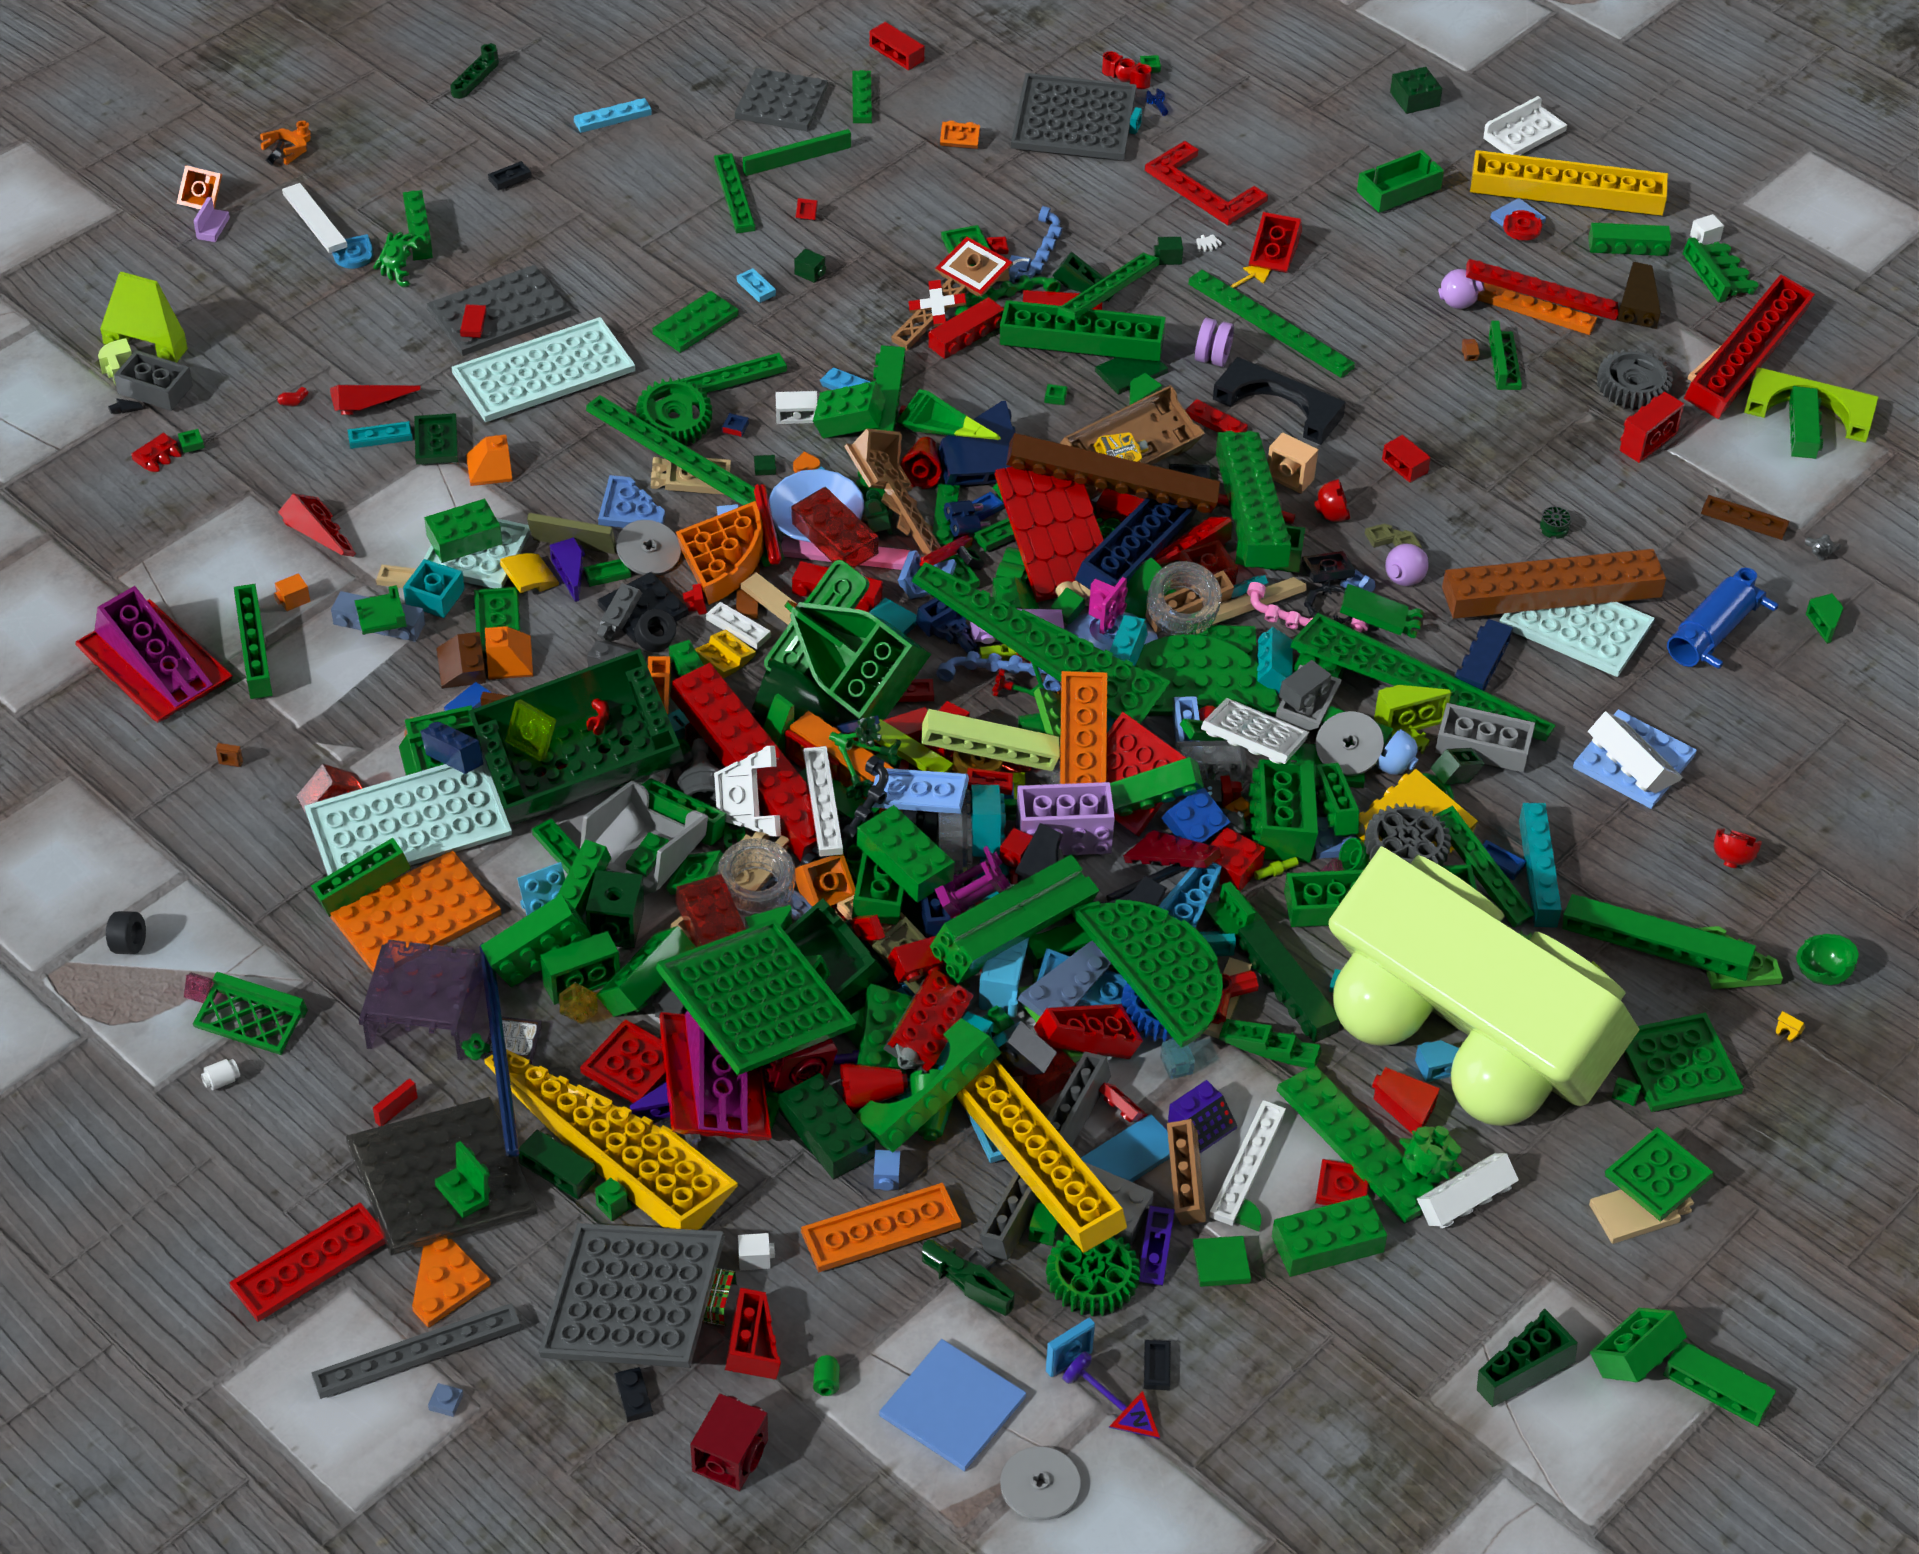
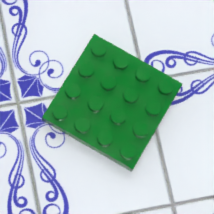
M1707 1013L1638 1026L1640 1030L1623 1053L1637 1084L1641 1085V1092L1651 1112L1742 1094L1744 1089Z

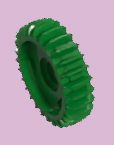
M670 377L669 381L665 382L662 378L660 384L654 381L653 387L648 385L647 391L642 390V395L639 396L636 404V417L687 446V441L694 444L695 438L700 440L702 434L705 435L707 429L710 428L712 405L710 398H707V393L702 392L701 387L695 388V382L689 385L687 379L685 382H680V378L677 381H672ZM692 405H696L700 411L698 419H693ZM672 412H676L680 416L674 419L670 418L668 415Z

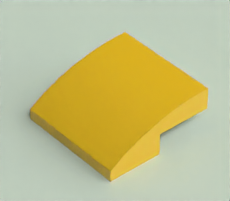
M517 554L500 559V566L520 593L534 588L542 592L559 585V581L539 554Z
M726 629L711 635L709 643L695 648L703 664L711 663L722 678L735 673L756 655L755 650Z

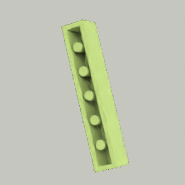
M928 709L922 723V744L1048 771H1053L1060 757L1058 736Z

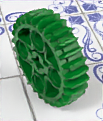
M1064 1235L1063 1242L1058 1240L1056 1247H1052L1051 1253L1047 1258L1046 1276L1047 1284L1050 1285V1293H1055L1057 1301L1062 1299L1063 1307L1070 1304L1071 1312L1076 1308L1080 1309L1081 1315L1085 1311H1090L1091 1316H1093L1095 1311H1099L1103 1316L1106 1309L1113 1314L1114 1306L1122 1309L1123 1302L1129 1303L1130 1296L1135 1295L1140 1278L1139 1259L1136 1258L1134 1250L1130 1251V1243L1123 1245V1237L1116 1240L1114 1235L1091 1248L1089 1252L1083 1253L1071 1237ZM1115 1260H1119L1123 1267L1114 1264ZM1062 1276L1071 1279V1283L1067 1284Z

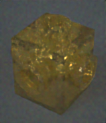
M575 982L559 994L560 1013L583 1024L598 1013L597 993Z

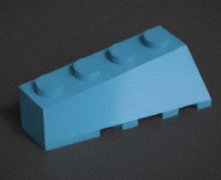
M1213 862L1207 868L1192 867L1158 907L1168 910L1169 915L1181 922L1185 920L1196 928L1209 896L1219 885L1221 866Z

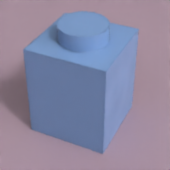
M875 1150L874 1189L884 1191L899 1190L900 1151L892 1153L889 1150Z

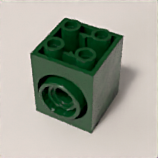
M596 870L586 907L587 928L591 936L608 931L615 946L635 948L644 912L643 875Z

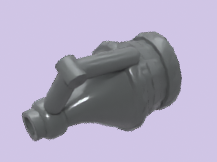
M698 738L693 741L691 751L683 756L684 763L669 769L672 770L678 791L705 804L714 806L716 805L714 773L718 772L719 769L712 765L708 759L709 746L705 740ZM692 761L691 765L682 774V768Z

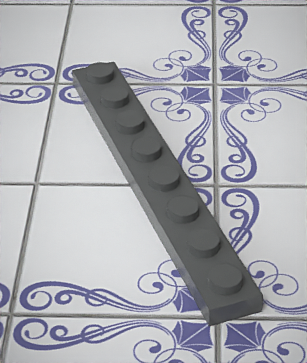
M512 1303L325 1367L311 1372L318 1395L322 1399L521 1329V1325Z

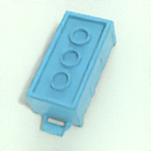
M1029 937L987 960L984 964L979 988V1007L981 1010H989L997 1005L1010 1017L1017 1016L1018 985Z

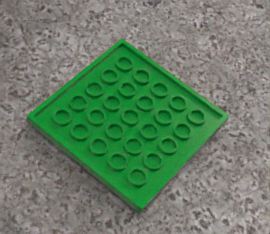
M775 919L659 961L655 968L737 1076L853 1030L857 1024L855 1019Z

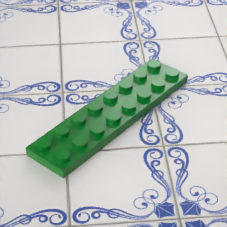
M1311 1066L1278 1084L1276 1091L1346 1163L1354 1167L1353 1171L1363 1181L1366 1180L1369 1187L1404 1224L1423 1214L1417 1198L1433 1190L1435 1187L1430 1182H1427L1425 1176L1418 1172L1416 1175H1413L1405 1167L1402 1161L1404 1155L1317 1066Z

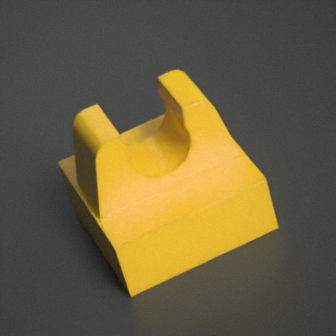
M1782 1011L1778 1018L1775 1032L1776 1035L1780 1036L1783 1030L1790 1031L1787 1040L1792 1042L1798 1035L1802 1034L1805 1024Z

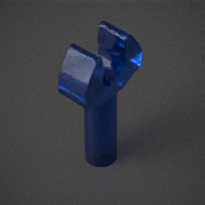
M1156 89V96H1154L1148 90L1146 93L1147 104H1155L1162 116H1166L1168 110L1162 102L1165 100V93L1160 89Z

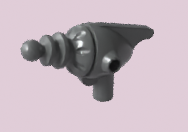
M1823 534L1822 537L1817 539L1807 537L1805 540V545L1812 547V553L1819 560H1824L1834 551L1841 548V544H1834L1830 539V535Z
M1221 808L1230 821L1227 826L1229 829L1241 835L1245 834L1250 837L1255 835V831H1251V828L1246 825L1243 812Z

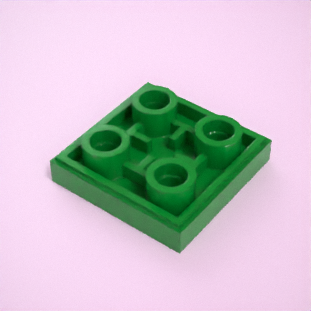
M1243 1236L1193 1239L1199 1287L1250 1283L1251 1276Z

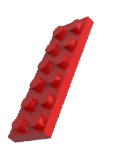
M360 1202L230 1281V1288L255 1320L259 1322L389 1241V1237Z

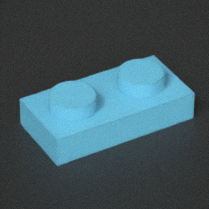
M752 268L737 275V282L759 303L776 296V289L755 269Z

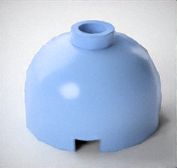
M1402 729L1397 731L1385 747L1386 750L1383 754L1385 757L1380 755L1376 767L1392 775L1402 774L1407 769L1412 770L1419 760L1416 758L1418 747L1414 738Z

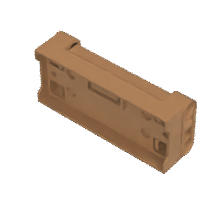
M1170 385L1064 437L1060 444L1096 452L1094 444L1099 437L1129 432L1133 435L1135 442L1141 440L1147 442L1148 452L1141 454L1142 460L1140 463L1153 465L1171 455L1178 456L1192 449L1205 433L1199 425L1193 423L1179 403L1176 391ZM1085 484L1090 500L1099 496L1105 490Z

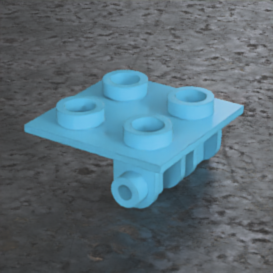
M561 862L517 878L522 895L520 904L525 909L527 916L557 897L565 881Z

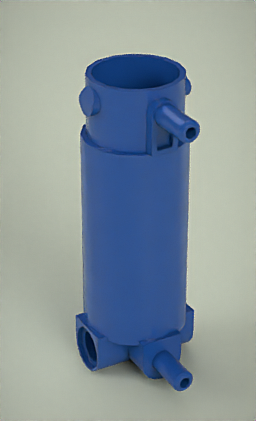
M1741 568L1733 577L1724 579L1680 624L1678 630L1667 642L1668 652L1677 663L1686 667H1692L1701 660L1720 669L1723 661L1711 654L1727 635L1752 610L1756 611L1760 605L1772 611L1777 610L1778 603L1767 598V593L1755 586L1757 573L1753 569Z

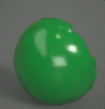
M1822 934L1805 940V943L1798 949L1796 960L1801 973L1810 981L1816 984L1832 986L1846 981L1853 974L1857 966L1859 953L1856 945L1851 940L1840 935Z

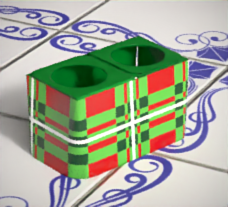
M717 1268L702 1323L726 1326L724 1323V1309L731 1284L737 1285L735 1271Z

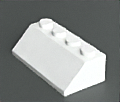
M1605 711L1588 730L1594 737L1592 742L1601 749L1604 747L1608 751L1606 755L1613 762H1619L1622 765L1621 770L1627 776H1633L1637 780L1635 784L1644 792L1649 790L1657 793L1683 778L1625 720Z

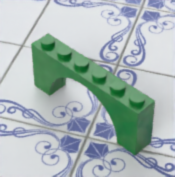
M960 1018L943 1034L950 1044L949 1056L943 1069L926 1087L898 1102L882 1104L870 1100L855 1116L875 1141L893 1153L1001 1054V1051L989 1035Z

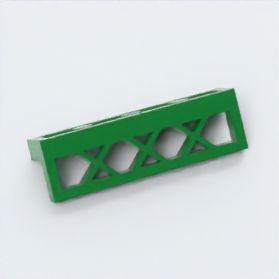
M1491 321L1488 336L1497 390H1521L1522 383L1514 334L1512 331H1501L1499 321ZM1502 339H1509V341L1503 343ZM1504 350L1510 353L1511 355L1506 357L1504 354ZM1506 364L1510 365L1513 368L1509 371L1507 369ZM1507 378H1511L1516 383H1506Z

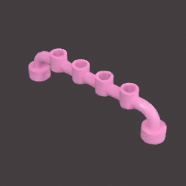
M1251 582L1249 584L1247 594L1251 597L1252 606L1259 612L1264 613V618L1268 622L1274 623L1280 618L1286 620V627L1297 629L1298 625L1306 626L1313 619L1302 617L1300 613L1295 611L1287 612L1280 610L1276 605L1261 603L1259 599L1264 597L1266 587L1258 582ZM1355 618L1352 619V629L1360 633L1368 630V623Z

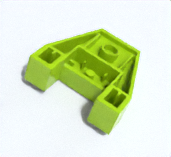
M120 272L100 328L103 344L125 338L127 341L131 337L155 343L157 357L177 363L188 349L186 337L159 283L151 279Z

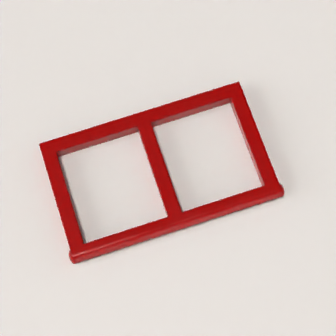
M788 729L785 731L786 758L804 769L806 768L805 763L792 756V739L805 748L815 746ZM828 755L829 763L833 765V779L840 781V762Z

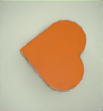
M805 451L793 462V471L795 473L803 470H814L820 467V460Z

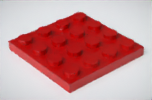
M1122 712L1107 732L1106 782L1112 783L1185 759L1186 757ZM1164 802L1156 803L1150 809L1135 810L1129 816H1119L1114 812V819L1139 837Z

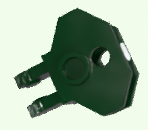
M871 489L867 491L866 511L863 512V519L865 524L868 523L872 539L878 537L877 532L887 530L889 535L893 534L894 511L881 502L882 498L878 490Z

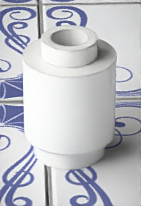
M224 1059L204 1067V1073L201 1074L205 1087H210L212 1090L235 1082L236 1078L240 1077V1072L234 1059L229 1061Z

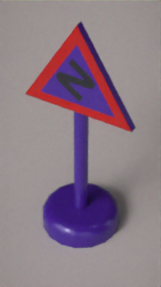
M1087 1351L1082 1352L1071 1363L1062 1377L1066 1383H1074L1082 1376L1123 1411L1109 1428L1160 1439L1143 1391L1127 1407L1086 1371L1092 1361L1091 1355Z

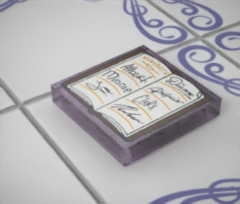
M502 1016L506 1049L528 1059L529 1064L532 1065L542 1028V1021ZM490 1031L486 1042L490 1045V1051L483 1054L484 1059L493 1055Z

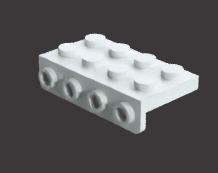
M1537 96L1488 121L1485 125L1483 138L1504 154L1522 155L1565 132L1567 124L1541 107L1542 98Z

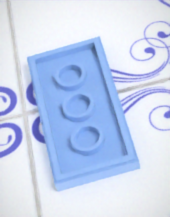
M886 768L889 774L888 783L884 789L887 792V798L882 804L875 802L873 808L888 809L894 805L901 810L961 814L969 776L968 774ZM879 774L875 776L873 786L879 781Z

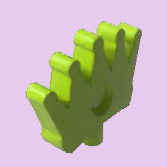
M1415 729L1406 732L1414 738L1418 750L1421 749V754H1423L1430 742L1429 739L1425 738L1426 733L1419 734Z

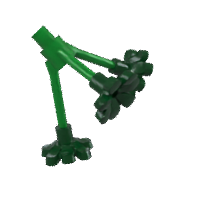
M872 716L867 718V720L865 718L858 720L859 727L855 729V733L838 734L832 732L829 736V740L835 742V745L839 747L851 773L853 785L847 788L846 795L848 799L854 797L855 801L860 800L862 795L868 797V791L874 783L869 779L861 781L860 776L854 770L847 751L852 746L880 752L879 754L888 756L889 764L893 767L896 765V755L901 745V740L896 739V742L891 747L874 746V741L880 742L882 736L877 733L881 730V726L879 724L874 725L875 718Z

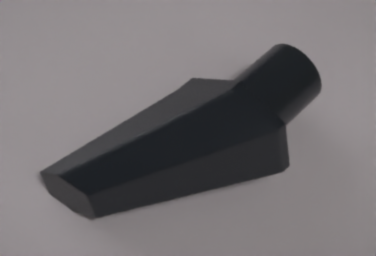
M118 398L116 399L117 403L108 406L111 414L117 411H121L123 414L144 410L140 402Z

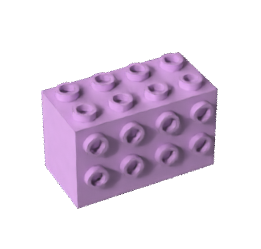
M1110 782L1018 786L1016 829L1034 836L1039 824L1042 823L1063 834L1059 849H1062L1063 855L1108 854L1112 852L1115 817Z

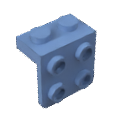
M917 550L909 551L898 578L900 587L904 589L910 599L930 595L911 582L914 575L922 567L919 564L921 556ZM954 559L939 562L934 566L953 575L957 563Z

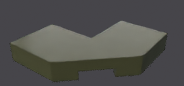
M1385 523L1365 528V535L1373 548L1393 543L1395 547L1401 544H1413L1422 549L1413 532L1407 530L1402 532L1393 529L1391 525Z

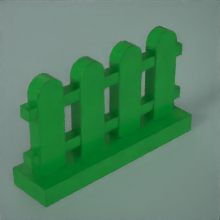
M1695 237L1688 238L1682 254L1718 302H1725L1728 294L1736 296L1737 293L1748 292V294H1754L1757 291L1759 284L1754 280H1747L1750 272L1746 268H1738L1740 259L1737 256H1729L1731 247L1728 244L1714 242V244L1703 245Z

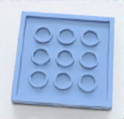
M1619 709L1614 714V716L1625 720L1679 774L1695 757L1697 750ZM1592 741L1574 761V769L1650 809L1656 805L1669 789L1667 787L1657 793L1649 790L1644 792L1635 784L1637 780L1633 776L1629 777L1621 770L1622 765L1619 762H1613L1606 755L1608 751L1604 747L1601 749Z

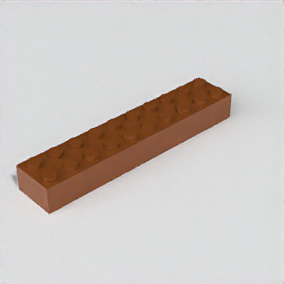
M1654 549L1448 569L1445 570L1442 590L1451 615L1455 619L1662 597L1666 577Z

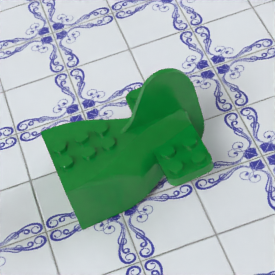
M836 560L804 603L799 602L797 604L790 600L785 603L784 606L791 612V622L766 656L764 666L768 671H771V668L767 666L770 658L789 665L806 676L811 671L817 684L859 719L878 715L879 720H885L932 654L887 621L866 611L855 609L869 589V580L848 563Z

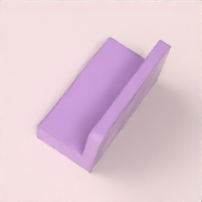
M207 197L196 215L194 226L197 239L216 242L230 216L228 211L214 209L211 197Z

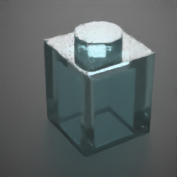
M1174 1039L1163 1042L1160 1058L1170 1080L1193 1074L1195 1058L1189 1045L1181 1048Z

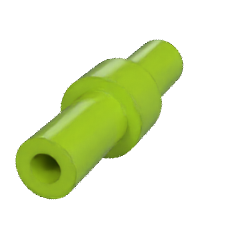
M1293 857L1282 862H1272L1268 867L1254 871V877L1256 880L1271 875L1275 877L1283 874L1284 870L1298 866V859Z

